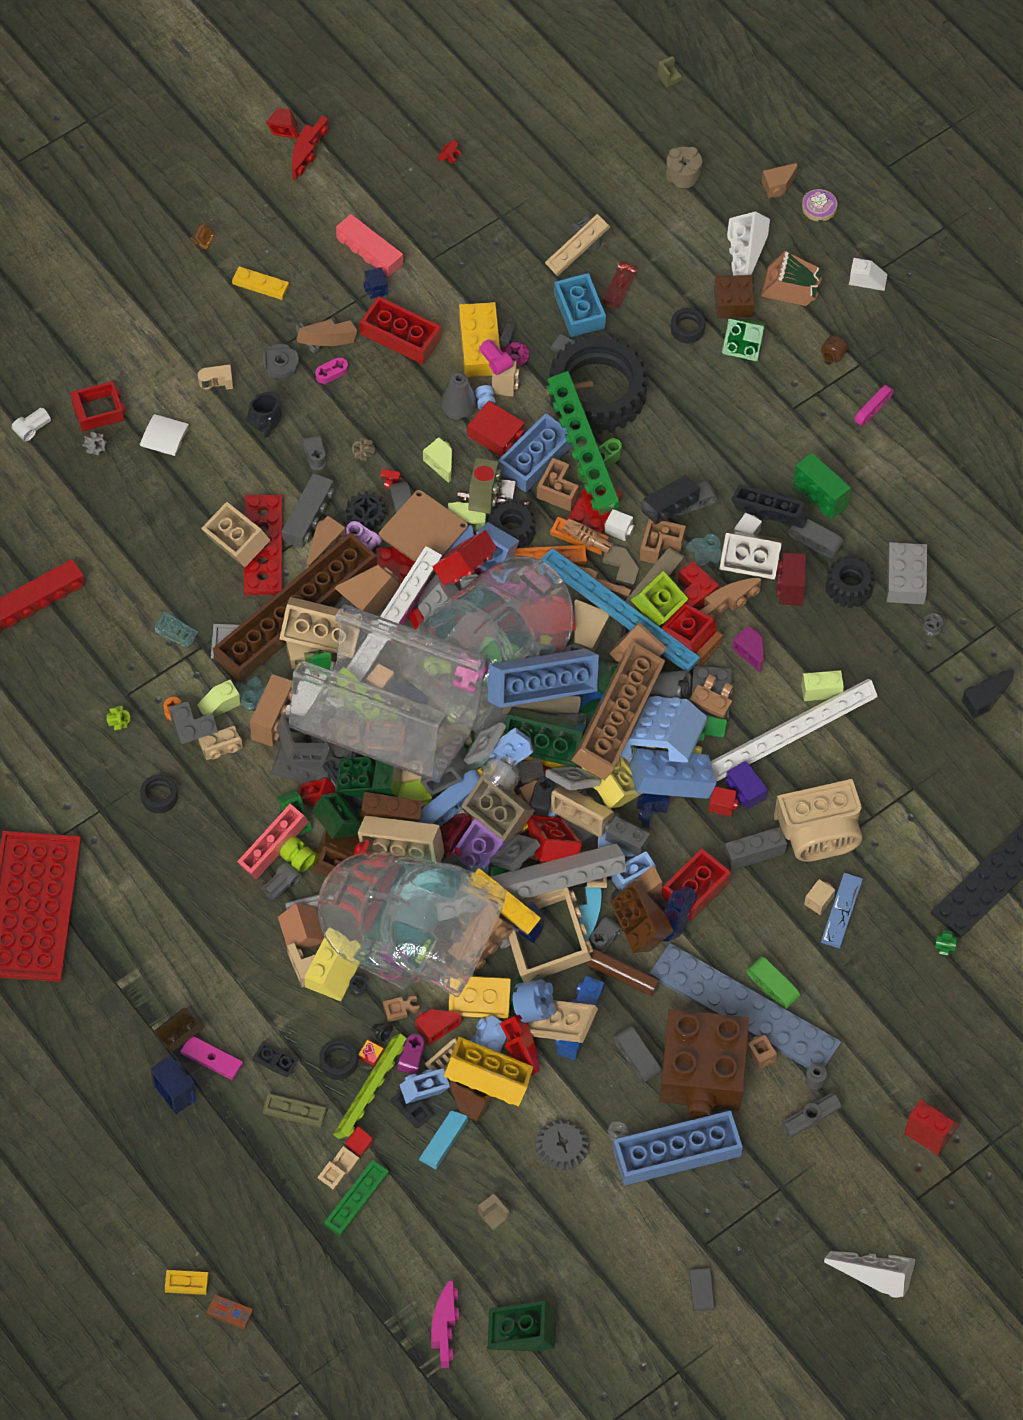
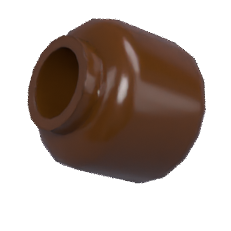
M840 336L828 337L821 347L823 358L830 363L841 361L848 350L847 343Z

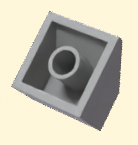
M436 574L421 593L418 608L426 622L442 621L463 596L455 584L450 582L444 585Z

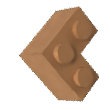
M552 458L537 486V498L571 512L578 498L579 485L567 481L569 477V464Z
M649 519L640 549V561L656 564L662 549L667 550L669 547L680 553L685 538L686 526L666 521L655 525Z

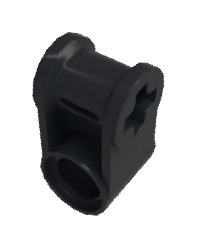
M545 776L539 778L535 784L529 806L535 810L533 813L548 816L554 783ZM542 784H545L546 790H542Z

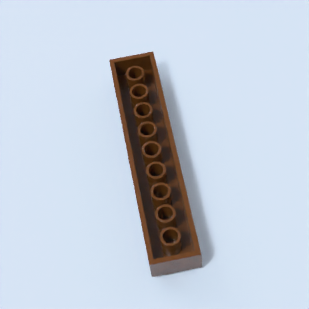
M352 533L347 534L213 647L214 660L241 683L286 644V641L280 640V634L290 597L331 606L343 596L335 587L377 566L376 554Z

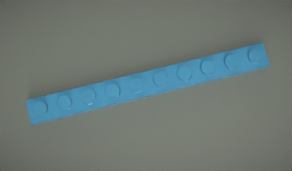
M552 548L540 559L541 565L627 629L631 630L638 623H641L667 647L662 655L681 669L690 671L699 662L700 657L555 549Z

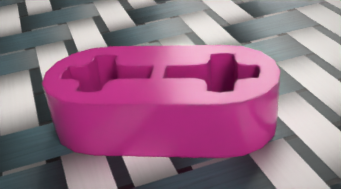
M335 358L317 367L315 372L316 380L321 384H326L345 375L348 371L347 361L344 358Z

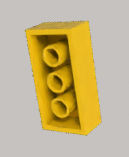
M495 302L460 304L459 322L464 374L467 377L492 376L489 362L479 351V346L489 339L493 340L500 349Z
M458 1037L450 1055L444 1077L449 1078L451 1081L462 1083L471 1089L484 1092L488 1096L504 1100L508 1104L519 1106L527 1089L533 1066Z

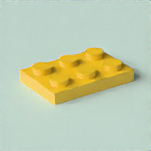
M451 975L449 1012L460 1013L461 1016L487 1017L492 1015L495 1018L508 1019L511 978Z

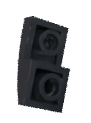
M264 1041L252 1058V1060L285 1077L290 1075L299 1061L287 1052L279 1051Z

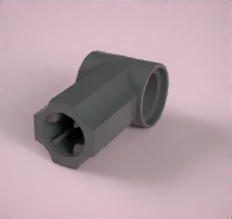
M285 862L278 868L276 875L262 887V891L270 900H276L288 887H294L300 881L302 874L291 864Z

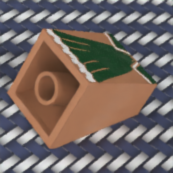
M784 251L768 266L761 296L807 306L811 301H815L818 296L817 288L822 280V277H820L822 269Z

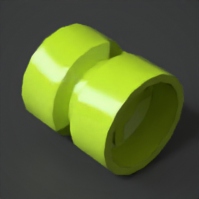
M294 836L283 845L279 855L288 863L291 862V865L302 873L313 864L316 853L308 846L305 847V843Z

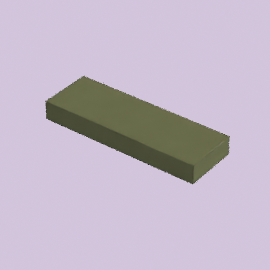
M268 1093L263 1108V1114L322 1128L327 1112V1107Z

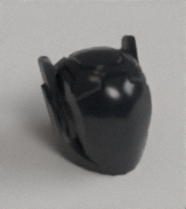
M276 392L261 393L256 395L249 404L246 422H249L260 432H264V437H269L270 431L278 425L282 418L279 394Z

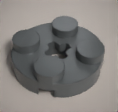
M275 344L269 347V350L266 353L264 352L262 356V365L268 377L286 378L294 376L299 366L298 353L286 344ZM279 359H282L283 361H285L284 363H281V364L277 363V362L279 361Z

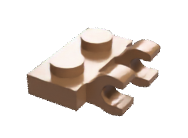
M709 674L704 686L697 685L689 701L694 706L724 718L732 705V700L729 697L733 692V685L726 682L721 695L711 691L716 684V677Z

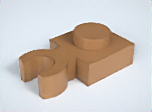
M411 996L404 1002L402 997L383 1001L388 1022L407 1018L408 1011L411 1013L419 1012V1005H411V1003L417 1002V997Z

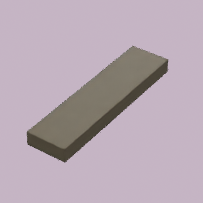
M568 696L502 707L501 710L502 714H508L511 707L537 713H578L581 699L580 696Z

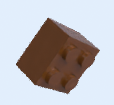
M752 275L715 276L714 292L717 318L753 317Z

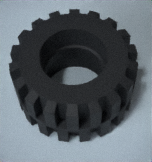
M511 500V503L504 501L503 505L499 503L496 505V508L492 509L489 515V523L519 540L517 548L528 547L530 541L534 539L535 516L534 512L529 510L530 507L528 505L523 506V502L515 503V500ZM506 523H517L521 527L510 530L503 527V525Z
M844 556V559H837V563L833 562L828 570L826 591L829 593L830 599L834 598V603L837 604L839 602L842 607L848 605V608H852L853 605L859 607L860 603L865 604L867 599H870L875 581L873 568H870L868 562L864 563V559H856V556L852 558ZM852 578L860 584L850 586L844 584L841 580Z

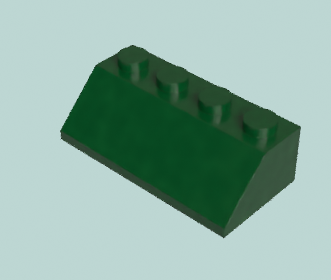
M511 707L507 714L504 735L516 728L531 739L533 753L528 757L577 767V764L571 760L586 731L587 724Z

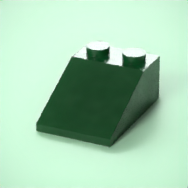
M546 1300L489 1309L487 1348L516 1351L555 1349L556 1309Z

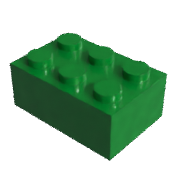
M810 453L796 465L793 480L794 488L804 494L811 504H815L823 515L833 520L848 507L851 487L813 453Z

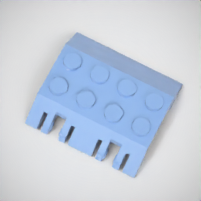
M660 696L649 697L620 757L632 758V749L635 745L668 748L669 761L689 762L707 722V716L687 699L677 697L664 698Z

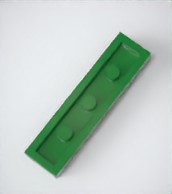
M372 1160L326 1219L324 1226L341 1237L389 1175V1171Z

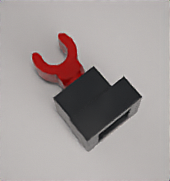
M455 847L453 854L447 852V858L443 860L442 865L443 870L453 881L469 871V865L461 858L462 852L457 847Z

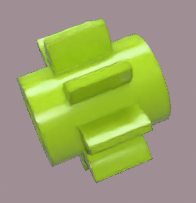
M123 706L110 708V712L107 714L109 726H114V730L127 728V724L130 722L128 710H123Z

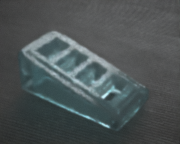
M166 612L162 613L155 624L156 633L189 648L198 634V631ZM186 632L189 633V635L187 636V638H186V639H183V637H184V635L186 634Z

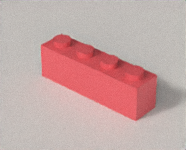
M352 214L336 226L337 239L350 247L352 252L358 253L363 257L366 263L376 267L379 273L385 274L389 278L403 265V254Z
M289 804L237 862L257 880L279 856L283 845L290 838L297 836L309 821L293 805Z

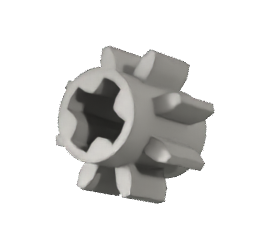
M91 432L89 436L84 437L85 442L83 446L88 448L86 450L87 453L99 455L100 451H105L104 447L107 441L102 439L103 434Z

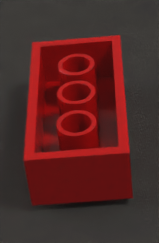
M378 296L360 321V335L423 365L441 340V326Z

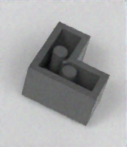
M188 701L167 707L179 744L218 732L213 714L209 713L193 718Z

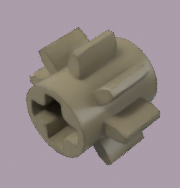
M360 437V441H355L352 446V452L355 454L354 458L367 461V457H373L375 447L372 444L373 441Z

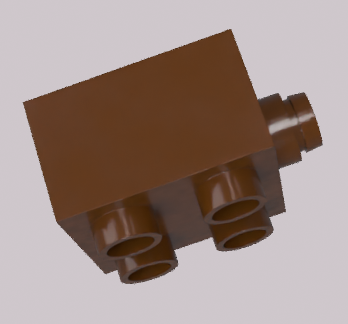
M668 1009L659 1102L686 1105L688 1107V1114L698 1119L710 1116L713 1108L740 1111L744 1085L749 1017Z

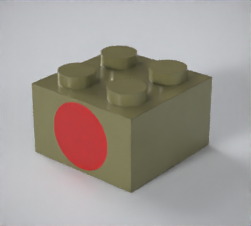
M476 458L469 487V511L490 514L492 507L496 506L497 496L495 495L499 493L500 482L497 481L500 480L501 470L498 469V461Z

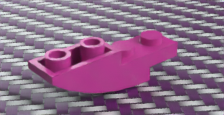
M448 1281L436 1304L432 1320L431 1349L440 1348L441 1368H449V1361L453 1360V1348H448V1341L452 1340L451 1328L455 1327V1320H459V1308H454V1300H458V1290L453 1288V1281Z

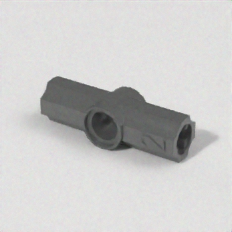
M830 1093L815 1103L807 1104L803 1110L781 1122L783 1131L792 1138L809 1127L817 1126L819 1121L841 1109L839 1099L836 1095ZM813 1113L816 1115V1117L810 1118L807 1116V1114Z

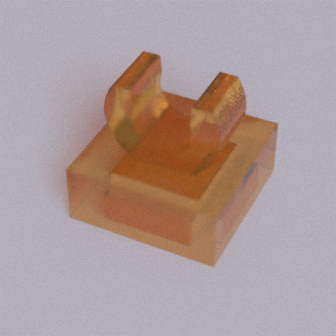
M202 223L193 231L194 235L190 237V240L194 244H198L201 249H207L214 234L205 223Z

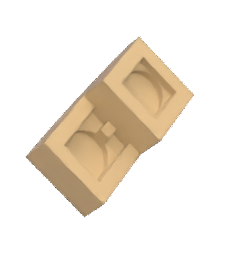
M343 1146L333 1161H329L317 1178L335 1190L357 1165L360 1158Z

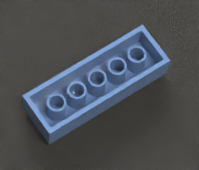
M580 649L489 664L488 702L502 708L597 692L599 655L588 649Z
M731 1111L613 1140V1152L624 1186L740 1157L743 1148Z

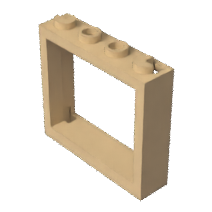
M568 887L520 900V902L531 911L566 899L580 942L581 951L528 969L516 926L506 918L514 926L511 929L509 941L520 976L524 982L533 980L538 974L543 978L592 960L590 952H593L590 941L585 939V935H588L584 923L581 924L579 918H582L579 907H575L574 901H577L574 891H570Z

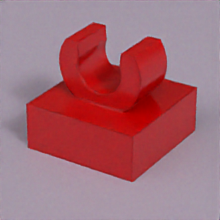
M453 139L445 144L437 158L441 161L448 159L450 163H454L457 159L453 157V154L456 157L461 154L460 150L455 149L459 143Z
M382 469L380 475L382 480H385V489H389V485L394 484V482L400 483L402 477L400 472Z

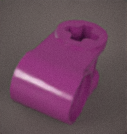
M413 1034L407 1038L403 1053L399 1059L398 1071L418 1074L424 1052V1040L420 1035Z

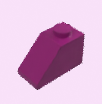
M747 626L733 639L732 650L760 672L762 671L764 661L763 639L756 629Z

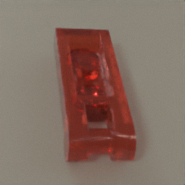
M620 261L602 303L620 308L637 273L638 266H629L626 262Z

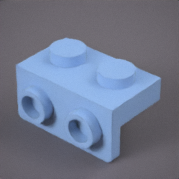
M514 728L498 740L489 756L500 763L501 771L505 773L533 753L531 739Z
M492 1015L480 1019L476 1026L475 1036L470 1041L500 1053L506 1039L499 1024L502 1021Z

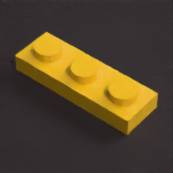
M240 266L232 279V284L280 300H283L289 288V282Z

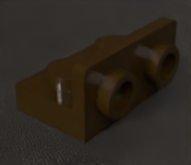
M184 1007L155 1029L154 1032L162 1045L174 1052L205 1027L201 1021L192 1017L188 1009Z

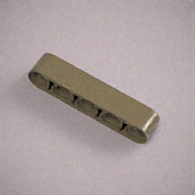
M669 547L625 602L642 614L630 599L654 576L662 571L672 580L684 565L686 556Z

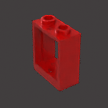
M113 381L70 392L72 405L81 432L124 421L123 413H126L124 402L119 400L121 398L120 390L118 387L115 388ZM109 396L112 397L116 410L86 418L82 406L83 403Z

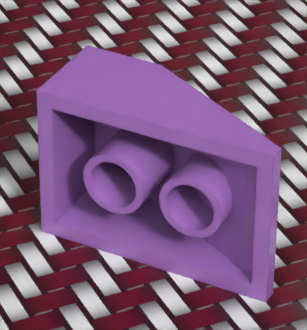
M476 818L456 846L462 852L461 858L469 865V871L458 877L462 881H469L478 868L488 874L491 868L494 867L489 859L507 843L503 842Z

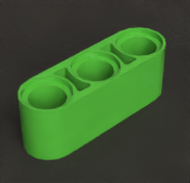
M609 439L598 447L606 469L616 463L621 457L622 444L618 439ZM587 457L584 462L589 463L593 458ZM577 468V478H578V480L581 481V482L586 483L587 481H586L585 477H582V478H581L580 473H579L578 468ZM594 473L590 476V478L594 479L599 474Z
M760 957L746 969L748 976L782 1008L787 1009L800 998V993L796 987L766 958Z

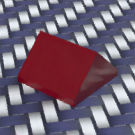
M455 814L440 827L445 852L444 856L447 857V852L450 854L453 852L471 825L470 815Z

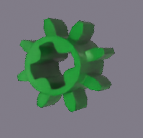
M943 930L942 935L937 934L935 949H939V954L948 956L950 951L955 952L957 937L952 936V931Z

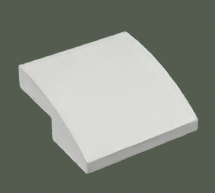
M154 414L146 428L140 446L175 456L182 445V439L188 431L189 424Z

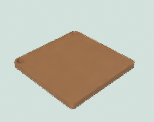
M417 490L381 529L379 537L416 562L425 546L441 554L443 557L467 530L468 524L423 491Z

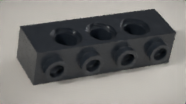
M741 484L738 485L731 499L738 511L802 529L810 515V511L803 501Z

